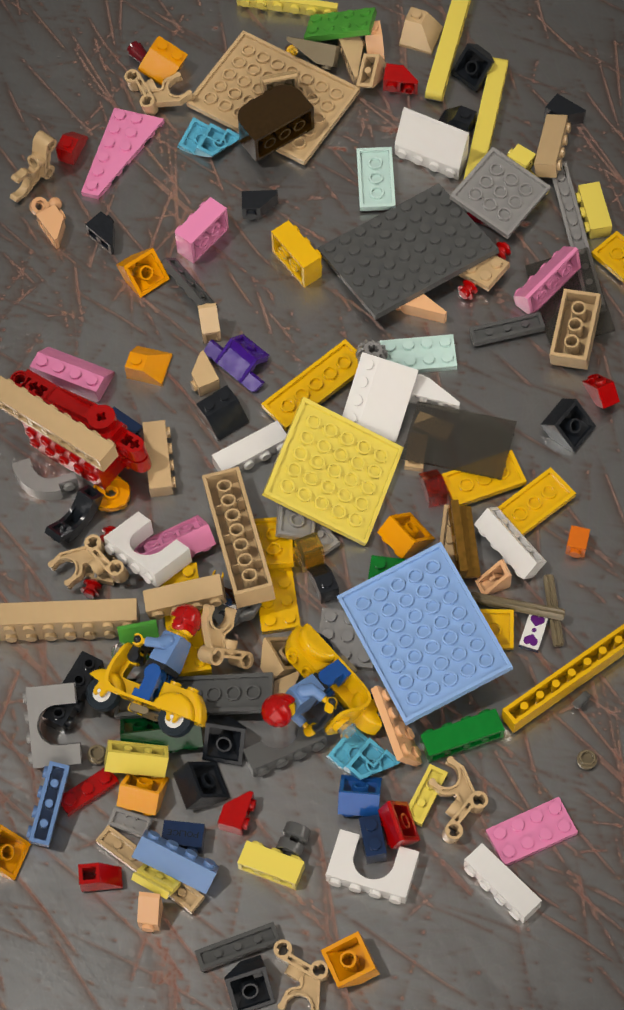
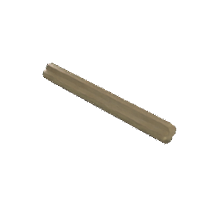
M471 592L478 605L514 610L515 612L556 620H564L565 610L561 608Z

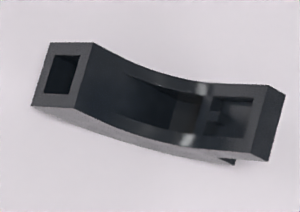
M91 485L79 489L69 511L60 520L47 526L44 533L58 543L64 540L68 543L71 542L90 523L101 504L104 494Z

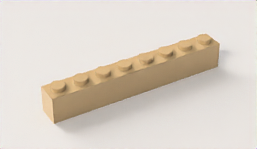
M0 376V409L103 472L119 456L116 444L112 440L102 438L97 431L89 430L82 422L74 421L69 414L61 413L54 405H48L39 396L30 394L26 388H20L11 379H5Z

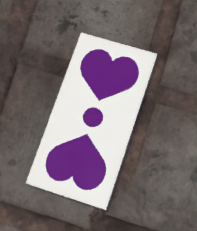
M529 614L519 648L538 653L549 618Z

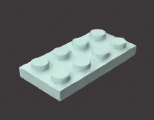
M392 147L356 148L360 211H379L396 208Z
M453 334L380 340V345H385L388 351L386 360L419 370L418 373L457 370Z

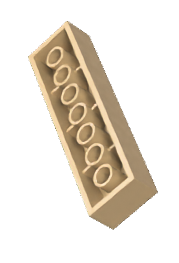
M239 466L202 475L206 497L237 609L274 600L273 583Z
M137 598L0 603V641L10 643L17 642V640L34 642L42 639L47 641H55L56 639L75 640L76 638L93 640L97 637L113 639L119 637L118 626L140 622Z

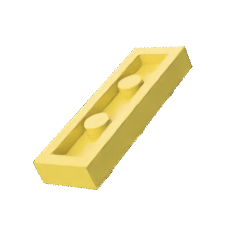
M429 764L409 803L414 823L421 827L438 796L432 788L427 786L428 781L434 778L439 785L443 786L448 776L447 771L432 764Z

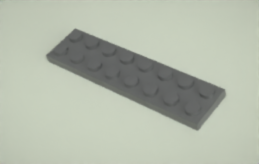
M273 672L178 676L177 679L174 678L175 682L182 685L181 688L187 689L189 686L199 690L198 694L204 699L207 715L261 713L263 702L274 694ZM133 678L128 680L141 684L143 678ZM121 698L118 705L114 708L115 719L144 717L128 711V706L131 703L129 700ZM149 709V712L159 715V712Z

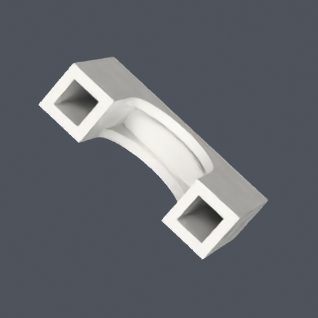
M138 511L103 537L105 542L104 548L109 555H114L124 565L126 564L130 567L133 573L139 574L148 584L151 583L157 588L192 562L190 549L176 539L163 550L152 555H141L134 552L139 544L154 534L151 520Z
M340 829L326 872V881L335 887H348L350 891L355 893L362 891L369 893L368 895L373 898L380 899L383 897L389 899V902L393 904H406L420 852L399 846L396 860L390 873L380 879H368L360 875L354 866V859L360 843V835Z

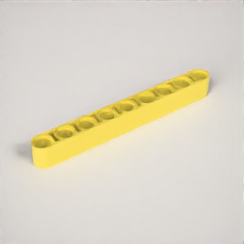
M451 0L427 83L425 99L443 101L471 0Z
M492 57L494 64L487 74L464 179L490 150L508 70L509 60Z

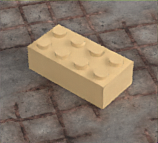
M564 289L549 354L551 365L588 370L602 304L601 294Z

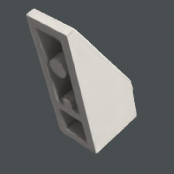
M422 374L417 375L410 403L459 415L460 402L430 378Z

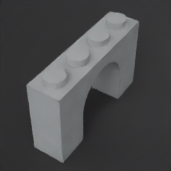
M76 682L25 687L23 703H27L28 711L24 712L25 723L29 724L30 731L26 732L27 744H31V752H28L29 764H33V768L49 766L50 761L65 765L82 764L81 742L53 744L43 737L39 728L40 717L48 707L77 703Z

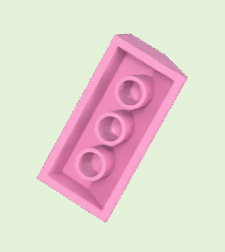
M563 246L559 251H556L547 263H544L535 275L529 277L527 283L522 288L516 290L513 296L515 305L527 314L536 313L581 268L578 248Z
M51 347L38 351L29 366L31 371L55 385L97 403L100 402L115 374L112 370Z
M196 515L147 538L135 548L134 552L141 555H152L160 552L177 539L190 549L192 559L199 552L209 551L212 546L216 545L208 523L199 515Z

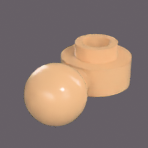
M36 197L30 202L29 207L30 211L36 215L54 204L60 210L62 208V201L57 197H53L47 202L43 197ZM36 204L40 206V210L36 208Z

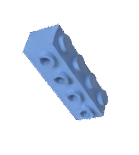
M50 761L49 766L44 767L42 778H45L44 785L39 786L37 797L40 800L38 806L34 805L31 816L34 818L33 826L29 825L26 835L29 838L30 844L50 847L70 772L69 765Z
M145 829L132 855V858L204 894L207 893L219 868L213 860L209 858L204 859L198 856L195 851L184 849L177 842L160 837V834L153 830L148 831Z

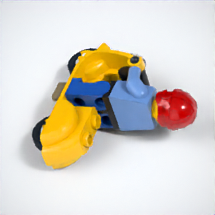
M189 604L179 605L171 612L170 616L173 619L169 627L172 632L165 630L157 638L148 636L143 638L141 634L136 633L134 634V642L125 644L119 642L112 647V660L107 669L101 668L89 673L94 679L87 687L86 699L92 708L97 711L106 712L115 708L121 698L129 700L131 703L128 706V711L158 722L162 732L174 738L185 736L190 732L193 725L205 727L207 710L203 697L198 694L199 690L189 686L187 689L181 688L182 685L174 680L181 673L191 648V643L186 638L195 636L196 632L201 628V613L199 609ZM146 654L149 655L147 661L149 665L144 669L142 683L139 684L128 680L127 676L133 667L144 666L146 663L145 656ZM149 709L159 712V715L149 712Z
M306 623L303 627L301 625L296 626L287 638L285 656L304 679L290 687L286 693L269 696L262 704L261 714L263 720L270 726L284 727L292 719L299 727L304 728L303 731L307 737H311L316 732L325 729L327 735L339 733L341 739L345 737L349 739L356 732L355 727L366 734L376 735L384 724L373 695L370 694L365 684L356 675V667L344 655L339 657L329 639L316 632L310 624ZM337 700H338V701L342 704V706L345 708L344 711H343V708H342L340 705L337 704ZM323 701L326 713L318 723L308 724L306 722L307 719L301 714L312 709L318 702Z

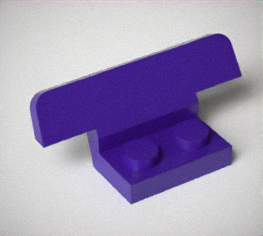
M244 334L230 338L224 348L214 340L208 342L204 352L209 358L251 392H257L265 382L252 371L257 364L268 360L270 356Z

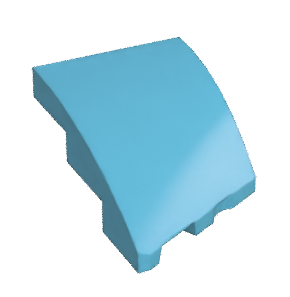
M193 117L177 148L193 155L213 157L240 139L239 134L228 128L225 131L212 123L207 125Z
M354 726L347 731L326 756L341 769L359 780L400 763L387 749L384 750Z

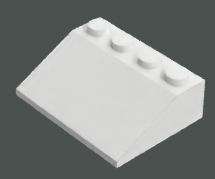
M404 107L395 140L394 155L401 159H407L416 165L429 168L431 171L444 174L448 178L459 180L467 166L469 133Z
M362 352L342 416L390 441L397 442L419 370Z

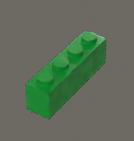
M496 708L492 710L485 709L478 715L472 717L470 715L465 716L458 722H448L436 730L428 729L420 735V743L428 763H432L504 737L505 729Z

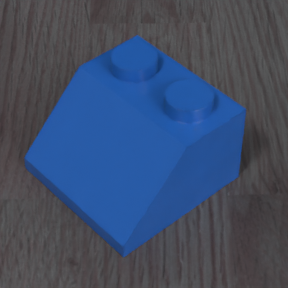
M341 775L338 814L345 817H352L354 815L366 817L379 814L382 778L367 777L359 780L352 775Z

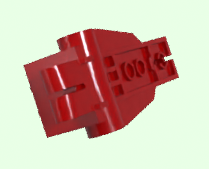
M29 369L26 371L18 370L11 375L10 379L18 387L26 388L30 394L39 396L46 404H52L61 413L69 414L74 421H80L89 430L97 431L102 438L112 440L116 444L119 456L103 472L23 423L25 433L30 439L29 443L40 453L103 490H106L124 468H131L138 473L147 472L151 468L152 463L143 439L127 430V425L117 420L114 409L110 406L98 405L55 385Z

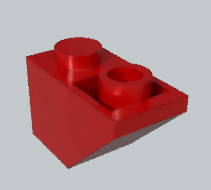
M386 63L383 91L418 95V80L404 65Z
M592 374L587 377L588 379L582 381L596 406L605 409L620 402L614 381L599 374Z
M248 791L223 805L218 820L219 830L240 836L243 835L244 830H248L250 818L248 817L250 811H254L257 802L254 799V792Z
M104 863L78 864L79 886L82 892L123 888L122 867Z

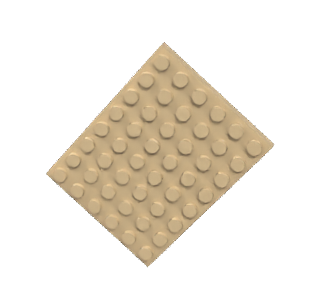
M243 30L194 91V98L187 101L186 105L239 132L238 111L248 101L262 95L260 77L294 70L298 74V89L314 106L315 128L279 148L276 152L305 166L358 96L360 87Z

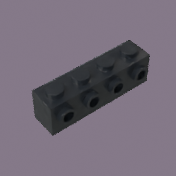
M84 651L80 653L63 683L76 682L77 703L48 707L42 715L45 725L64 734L73 727L77 713H80L85 706L87 687L94 679L89 673L97 669H105L102 660Z

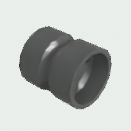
M287 821L282 832L284 836L280 837L276 848L280 849L283 854L288 856L297 855L301 858L304 851L303 844L307 843L311 831L300 823Z

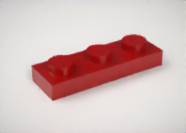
M103 768L65 792L61 807L69 817L120 784L114 773L106 772Z

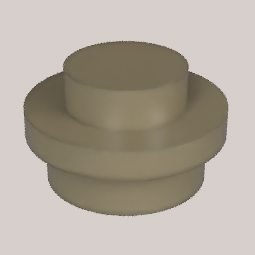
M102 745L91 746L87 751L88 760L92 764L103 763L106 752L105 747Z
M582 750L579 752L577 764L582 769L589 770L595 767L597 756L593 751Z

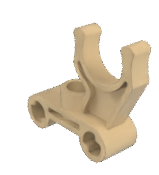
M130 69L124 75L128 88L133 92L140 91L142 96L139 102L145 115L154 116L157 114L159 107L182 106L194 98L191 90H187L182 95L170 93L171 87L183 80L180 72L165 78L161 88L156 87L152 78L145 82L136 69Z
M42 130L38 131L33 138L32 154L27 158L29 168H21L11 176V180L18 184L23 180L21 186L10 195V199L16 203L29 194L41 177L47 180L54 173L55 167L50 164L51 152L56 147L57 140Z
M95 534L87 536L84 546L60 552L53 560L48 562V566L52 571H56L61 564L66 562L75 564L74 574L64 581L68 589H72L84 579L86 567H90L98 577L106 572L116 583H123L129 577L127 568L120 560H112L110 562L104 556L106 552L105 544Z
M204 604L201 628L205 645L199 648L198 659L204 663L218 666L224 658H228L230 665L249 669L254 662L253 654L237 649V640L225 638L226 634L234 627L237 610L226 607L224 620L215 627L212 621L215 607Z
M449 756L445 764L455 770L457 774L456 784L450 787H443L434 778H431L427 786L432 788L441 797L453 796L455 798L454 802L445 812L452 819L442 831L443 840L448 844H454L463 834V827L460 823L469 812L481 813L488 804V797L484 792L474 790L465 767L452 756ZM478 799L482 804L476 805L474 801ZM450 829L455 830V836L449 834Z
M284 939L277 941L274 944L273 951L279 961L288 965L284 974L300 983L298 987H292L285 991L281 1002L277 1005L279 1010H286L287 1003L292 998L299 996L306 998L310 1002L311 1010H320L321 983L327 981L330 976L327 964L324 961L317 960L310 965L294 956V950L289 941ZM283 946H286L288 953L285 955H281L279 951ZM325 968L324 974H319L318 976L314 974L316 969Z

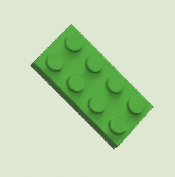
M376 8L311 15L304 39L317 42L371 35L377 15Z

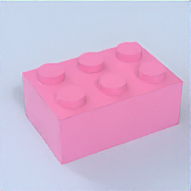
M211 197L206 202H202L199 209L195 213H191L187 220L175 230L177 253L194 264L229 229L227 208Z

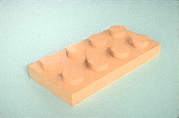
M378 685L371 688L396 760L415 767L423 764L421 751L414 741V732L409 728V725H405L387 689Z

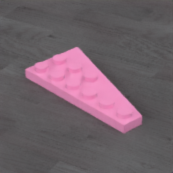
M114 108L82 188V196L99 200L111 186V182L116 176L122 173V169L129 165L144 148L147 140L155 135V131L159 127H162L165 123L164 119Z

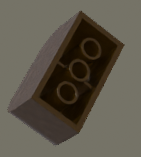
M282 84L265 91L257 98L248 101L238 111L239 139L242 146L256 162L315 128L314 106L298 88L292 85Z

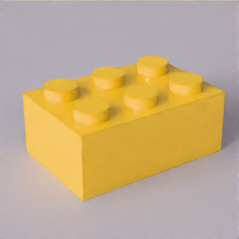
M288 220L271 231L272 252L304 288L322 277V255L318 249H314L311 246V242L307 237L301 235L296 225H293Z

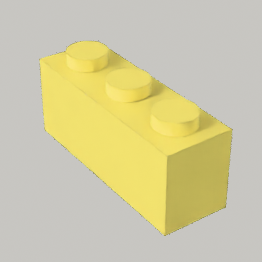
M600 182L578 185V191L575 193L577 203L580 204L581 218H584L583 225L585 232L589 235V239L611 236L612 223Z
M108 740L104 758V771L165 778L169 759L168 746Z
M246 841L237 862L238 869L294 890L297 889L305 869V863L299 856H288L283 854L280 849L266 848L258 841Z

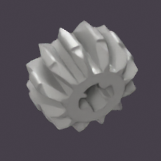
M373 338L370 342L365 339L363 343L358 345L356 351L358 364L362 352L383 359H387L388 356L385 345H380V341L374 342Z

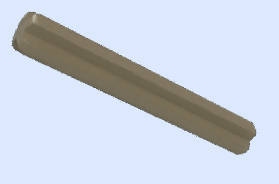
M552 574L544 575L543 582L547 606L559 608L554 576ZM549 618L553 646L556 648L562 647L564 639L561 620Z

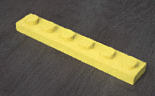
M236 0L237 5L242 7L308 16L338 12V3L320 0Z

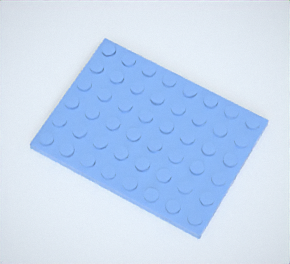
M441 542L337 596L405 725L513 670L512 664Z

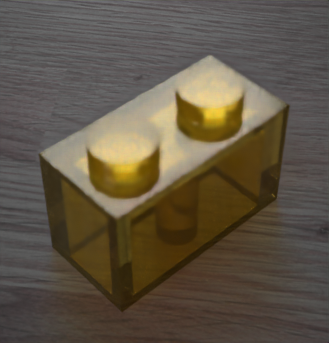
M316 532L294 540L295 547L292 548L294 563L296 567L301 568L302 573L306 572L307 569L324 564V550Z

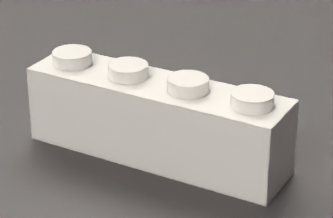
M275 421L212 455L213 465L217 471L238 466L240 472L250 470L255 464L267 461L272 455L279 453L287 434L280 423Z
M498 507L487 508L474 523L478 528V532L483 537H486L491 547L503 556L504 561L511 565L516 575L523 580L533 578L547 562Z
M483 843L464 859V870L471 877L475 876L480 881V886L485 891H490L499 905H505L515 920H520L524 923L541 907L542 900Z

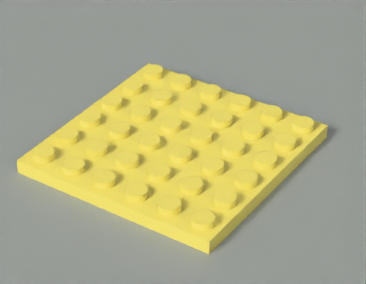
M303 397L262 496L365 546L369 540L404 447Z

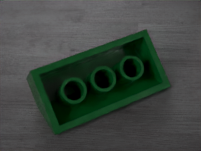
M146 718L120 719L121 741L168 746V752L170 753L181 749L196 750L199 747H203L202 727L193 725L190 732L185 736L174 738L163 733L158 722Z

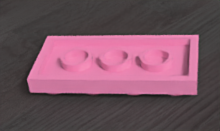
M557 797L486 829L485 833L499 860L506 866H509L577 835L578 831L561 799Z

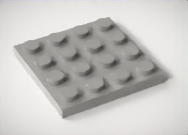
M492 147L450 195V200L508 239L547 194L551 186Z

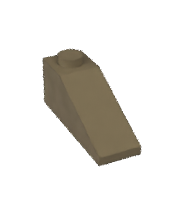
M287 36L286 40L313 62L321 64V68L331 70L332 67H337L341 46Z

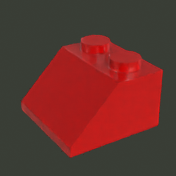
M388 801L378 810L381 826L386 833L385 840L391 849L399 850V846L407 847L421 841L408 802Z

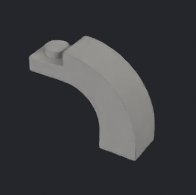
M30 458L12 463L18 484L27 494L34 498L45 501L63 499L61 492H69L79 487L75 472L56 478H44L35 472Z

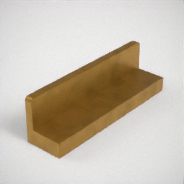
M451 500L448 506L456 569L462 579L479 578L481 572L471 506H459L458 500Z

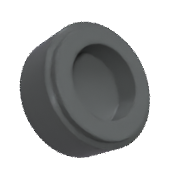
M584 691L572 702V705L576 709H580L590 700L591 695Z

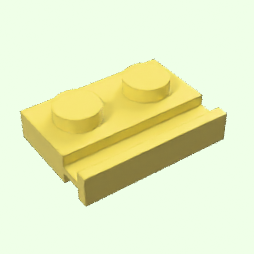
M146 864L138 868L131 880L150 891L160 894L166 900L169 895L171 896L180 888L182 883Z

